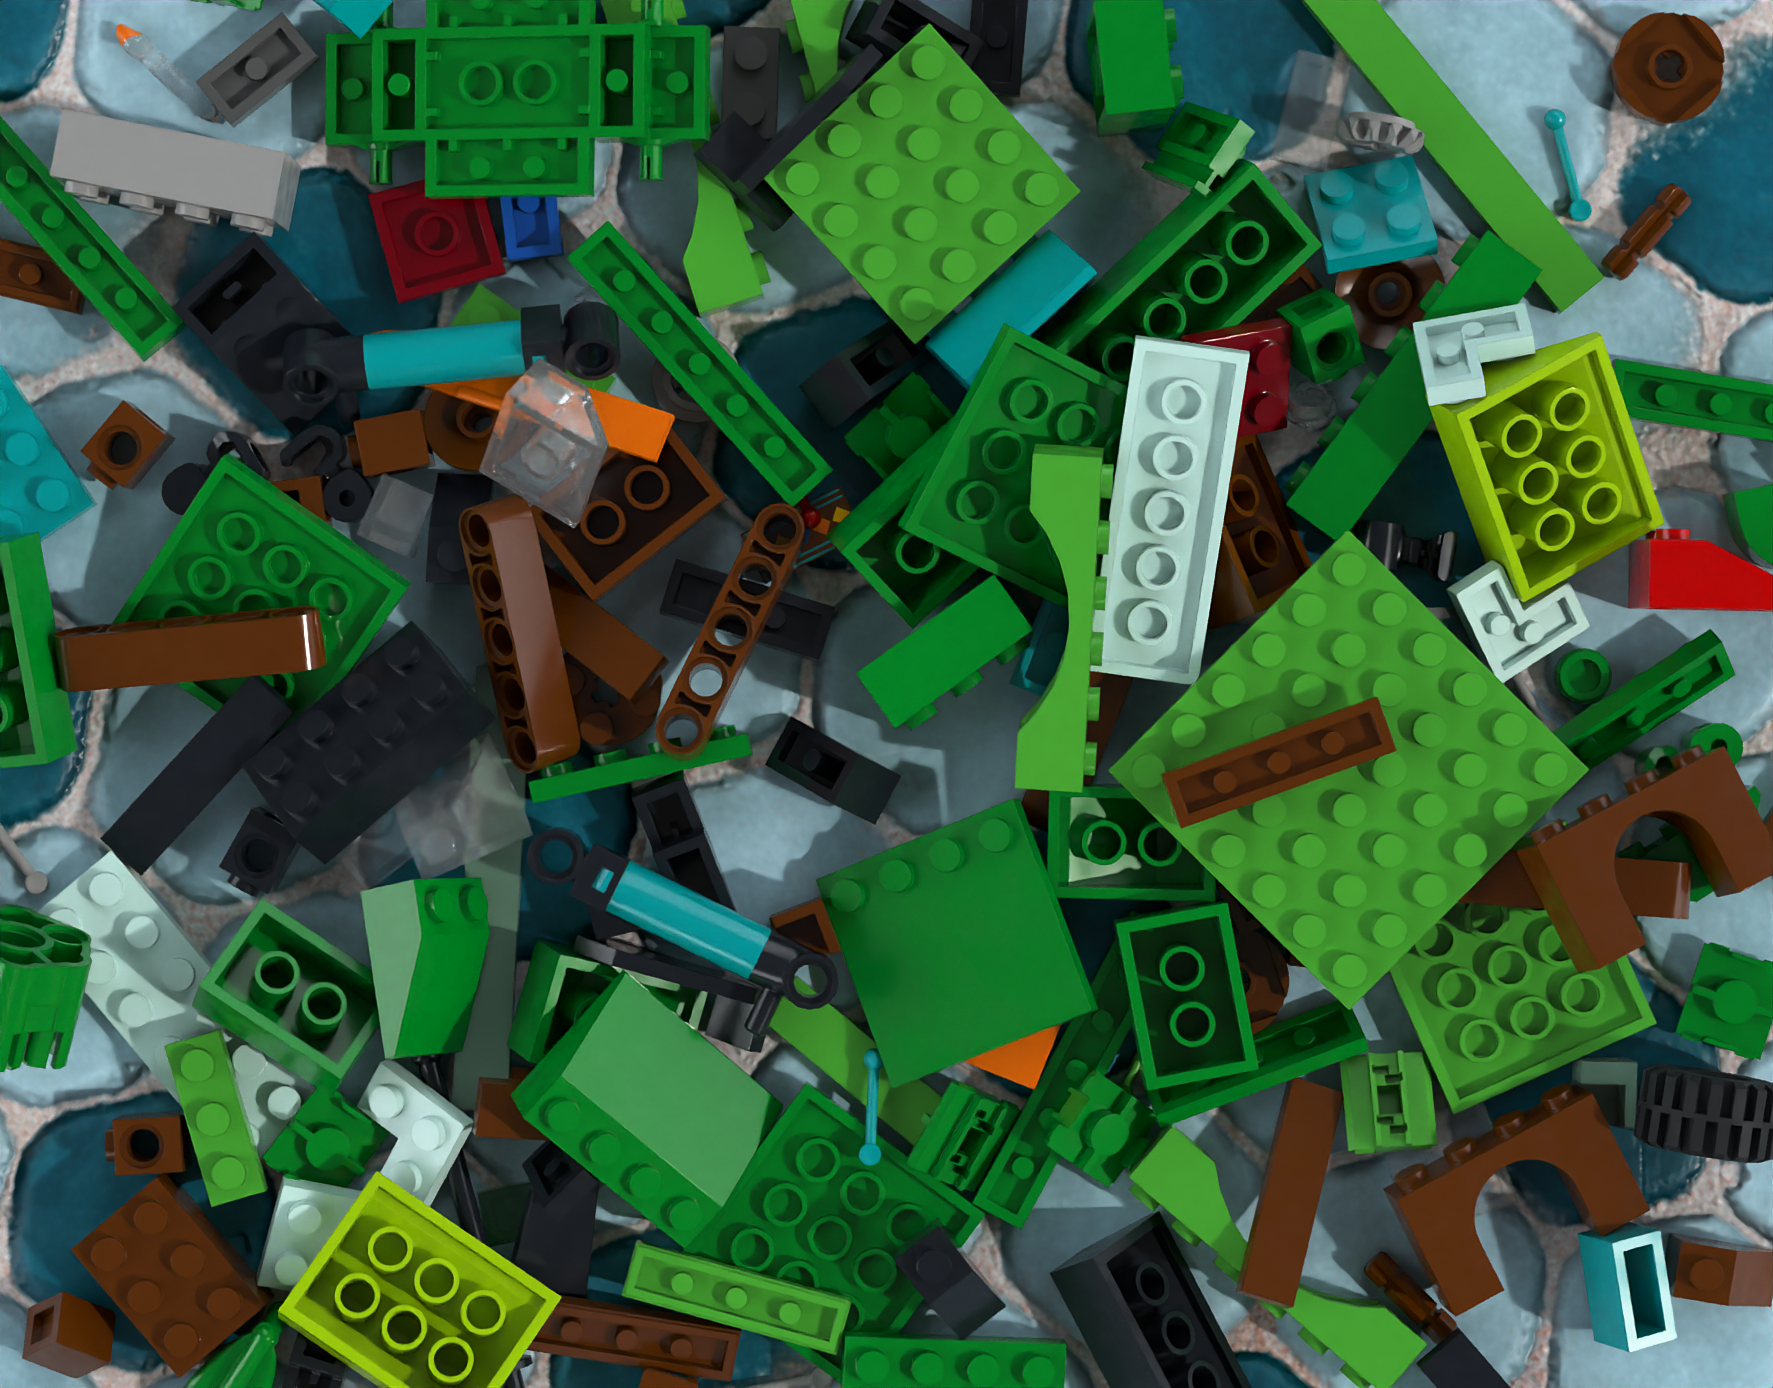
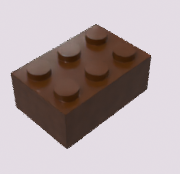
M671 428L657 463L606 447L530 508L537 531L591 600L598 602L728 499Z
M162 1173L71 1249L74 1255L179 1378L254 1316L275 1296L268 1287L257 1285V1274L171 1173Z

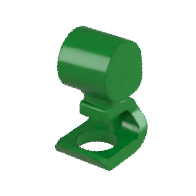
M1724 723L1701 724L1687 732L1681 739L1682 751L1698 744L1701 745L1704 752L1725 746L1734 766L1739 762L1743 753V741L1740 734L1732 726ZM1665 745L1644 749L1635 761V775L1637 776L1650 769L1655 770L1661 765H1665L1670 769L1674 768L1670 758L1680 752L1675 747Z

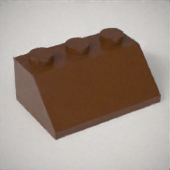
M1257 434L1236 439L1207 632L1254 615L1270 607L1312 565Z

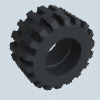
M1655 1064L1645 1067L1642 1070L1633 1136L1643 1143L1656 1148L1699 1157L1744 1163H1762L1772 1160L1773 1083L1757 1078L1695 1067Z

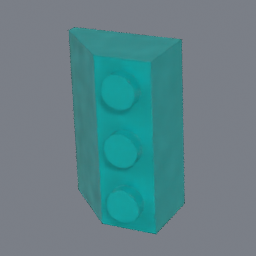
M1050 229L1040 238L1034 234L1010 256L1014 260L1010 266L999 276L993 272L969 294L973 298L969 304L958 314L952 310L929 331L932 338L926 343L925 348L966 392H968L1004 323L1034 338L1089 287L1096 277V270Z

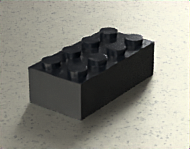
M411 620L242 764L241 767L293 839L326 865L496 719L444 652Z

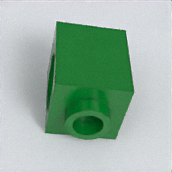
M1325 286L1276 310L1278 318H1282L1292 325L1290 354L1292 366L1316 385L1323 382L1336 381L1345 376L1348 370L1366 362L1350 305ZM1326 335L1325 340L1318 346L1320 340Z

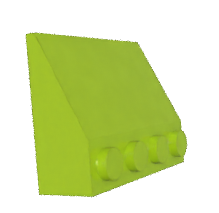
M1598 332L1536 349L1535 354L1518 356L1509 361H1496L1483 365L1481 367L1486 396L1468 399L1459 404L1444 403L1429 406L1485 563L1493 560L1503 566L1517 598L1523 603L1665 523L1603 337Z
M376 1171L278 1310V1318L380 1388H501L562 1297Z

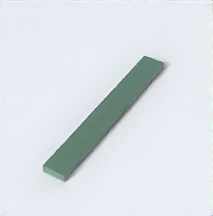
M476 666L475 693L496 720L472 739L464 878L482 877L483 890L488 901L487 916L490 934L463 1051L454 1053L452 1104L460 1110L475 1111L479 1077L510 1079L512 1049L506 1044L514 1020L528 773L519 771L509 759L489 668L485 666Z

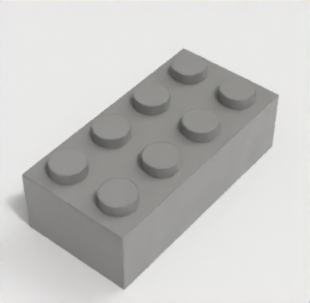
M62 108L50 176L65 184L64 192L75 195L77 200L108 206L111 196L120 198L119 203L130 206V210L163 216L164 207L175 209L174 214L185 217L184 220L188 222L217 227L219 218L231 220L230 225L239 227L241 232L247 234L256 232L262 237L272 238L273 229L289 231L301 165L286 152Z

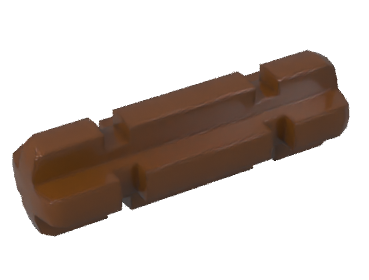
M1673 183L1665 186L1654 199L1656 204L1648 206L1619 239L1622 244L1620 246H1613L1602 259L1601 265L1611 276L1620 281L1627 278L1639 265L1636 260L1638 258H1645L1673 225L1671 220L1679 218L1691 204V198L1679 186Z
M1381 1251L1374 1255L1363 1269L1366 1276L1378 1288L1383 1286L1385 1288L1383 1292L1416 1325L1421 1323V1330L1435 1344H1439L1458 1327L1457 1323L1442 1308H1436L1437 1303L1405 1271L1401 1273L1398 1271L1400 1266L1386 1252Z

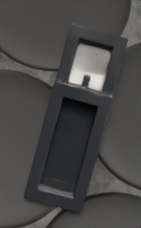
M684 771L673 772L632 788V800L652 847V854L660 874L737 912Z

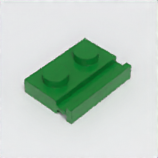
M1186 101L1155 146L1161 151L1153 163L1145 161L1141 168L1158 181L1210 199L1214 192L1209 189V186L1216 176L1224 179L1228 171L1242 160L1246 151V145L1255 131L1238 118Z

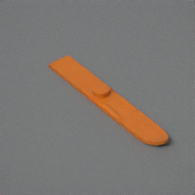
M384 330L374 333L393 332L402 330ZM527 376L420 385L436 392L657 463L675 419V416L671 413L568 380L565 384L528 387Z

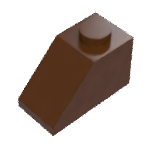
M1669 1232L1665 1263L1670 1295L1672 1297L1725 1306L1771 1307L1773 1299V1250Z

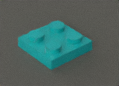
M1413 155L1304 175V192L1317 238L1322 244L1320 249L1327 274L1438 254L1437 234Z

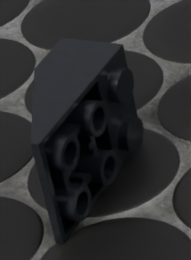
M256 232L249 235L171 307L201 341L293 435L296 436L335 400L334 398L326 405L318 407H304L293 403L286 397L282 389L284 343L289 335L305 328H318L329 332L333 337L350 336L353 334L272 246Z

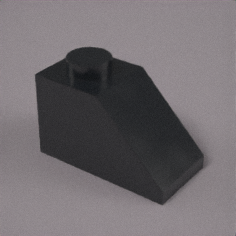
M865 0L845 39L862 49L872 44L883 54L879 60L887 63L930 23L970 68L984 43L979 37L919 0Z
M891 319L837 353L800 384L799 387L832 431L897 386L911 371L916 372L933 358L920 340L914 344Z
M438 473L429 522L425 582L471 586L459 532V519L464 509L493 500L495 476Z
M792 716L765 764L828 802L874 825L901 778V775Z
M938 1217L894 1250V1261L928 1305L961 1340H964L1006 1307L1004 1301Z

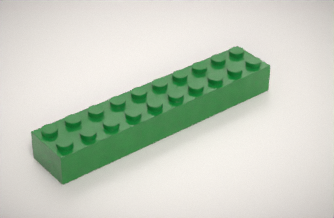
M1242 158L1234 168L1228 171L1224 179L1218 176L1215 177L1209 186V189L1214 192L1210 199L1193 193L1187 196L1036 339L1128 386L1136 335L1181 341V336L1237 326L1308 260L1322 244L1254 163ZM955 415L825 536L912 629L979 568V566L903 530L898 525Z

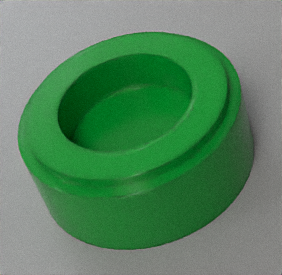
M1580 648L1568 651L1560 657L1554 668L1553 679L1557 691L1566 700L1578 704H1588L1599 700L1606 694L1611 685L1612 671L1608 661L1602 654L1592 649Z

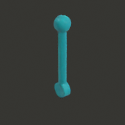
M1551 109L1545 114L1544 123L1546 127L1553 131L1572 203L1569 205L1568 215L1573 221L1582 222L1590 217L1592 208L1590 203L1583 200L1563 129L1566 123V116L1559 109Z
M877 1048L869 1049L863 1058L864 1064L868 1068L865 1144L859 1149L858 1154L861 1162L869 1166L875 1165L881 1158V1150L876 1145L879 1069L883 1067V1062Z

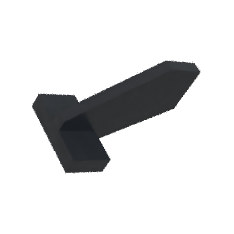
M869 44L849 59L768 143L742 117L733 111L710 135V141H705L693 155L773 232L777 231L794 212L764 178L855 88L883 54L872 44Z
M577 935L573 948L574 952L611 966L716 994L705 1035L749 1052L761 1053L767 1030L764 1036L759 1037L745 1030L744 1024L762 987L726 969L722 972L610 939L596 941L595 937Z
M545 1141L522 1164L530 1181V1187L510 1262L558 1295L586 1299L599 1179L555 1143Z

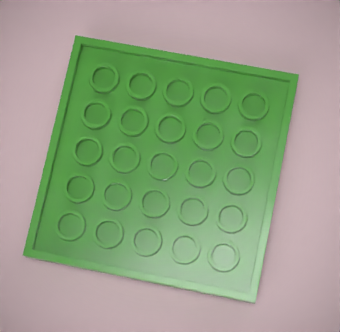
M1346 530L1107 771L1350 1010L1589 769L1349 530ZM1378 697L1397 751L1182 829L1179 827L1161 777L1162 773L1366 699Z

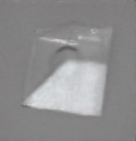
M538 358L506 393L479 472L572 528H575L580 522L609 446L588 387L541 358Z
M490 733L471 740L395 805L401 831L422 879H432L534 835Z

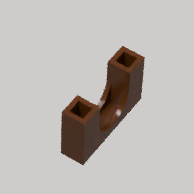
M1698 744L1670 758L1674 768L1657 776L1654 769H1650L1623 783L1627 793L1612 801L1606 793L1576 808L1580 818L1565 826L1561 819L1558 818L1529 833L1533 843L1516 851L1578 973L1601 969L1647 944L1619 890L1614 872V856L1617 844L1626 828L1639 817L1648 816L1661 819L1674 826L1683 834L1696 855L1716 897L1740 893L1773 875V840L1725 746L1704 752L1701 745Z
M1562 1084L1546 1091L1540 1097V1104L1523 1113L1521 1110H1515L1500 1116L1491 1124L1492 1130L1475 1139L1473 1137H1464L1452 1142L1444 1148V1156L1426 1166L1424 1163H1417L1401 1170L1394 1177L1395 1183L1383 1189L1441 1305L1455 1317L1504 1291L1475 1228V1206L1478 1196L1490 1177L1504 1166L1522 1160H1541L1551 1163L1559 1172L1584 1224L1600 1236H1604L1650 1211L1594 1095L1577 1084L1573 1086Z

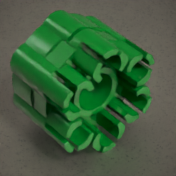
M11 904L0 905V1072H5L6 1068L11 1071L18 1069L22 1062L30 1067L46 1069L49 1054L53 1055L50 1066L53 1069H60L65 1067L68 1061L92 963L90 957L91 937L81 929L41 915L32 909Z

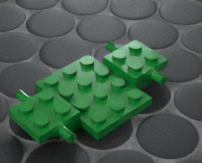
M426 0V28L393 27L392 1L361 39L354 33H326L325 145L330 147H360L370 151L369 184L393 185L392 152L399 151L408 146H425V197L430 199L594 197L595 141L599 143H630L640 147L639 180L663 181V147H668L678 142L710 141L711 28L706 25L677 26L665 21L664 0H641L640 21L612 24H595L596 0Z

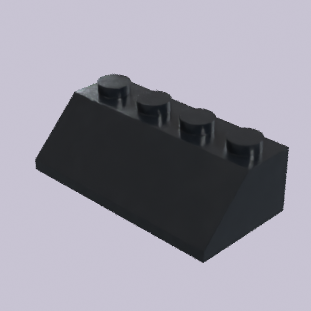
M1160 1211L1151 1213L1082 1249L1050 1272L1109 1388H1252Z

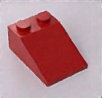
M1656 529V531L1648 532L1645 540L1629 543L1628 609L1773 612V575L1707 540H1690V529Z

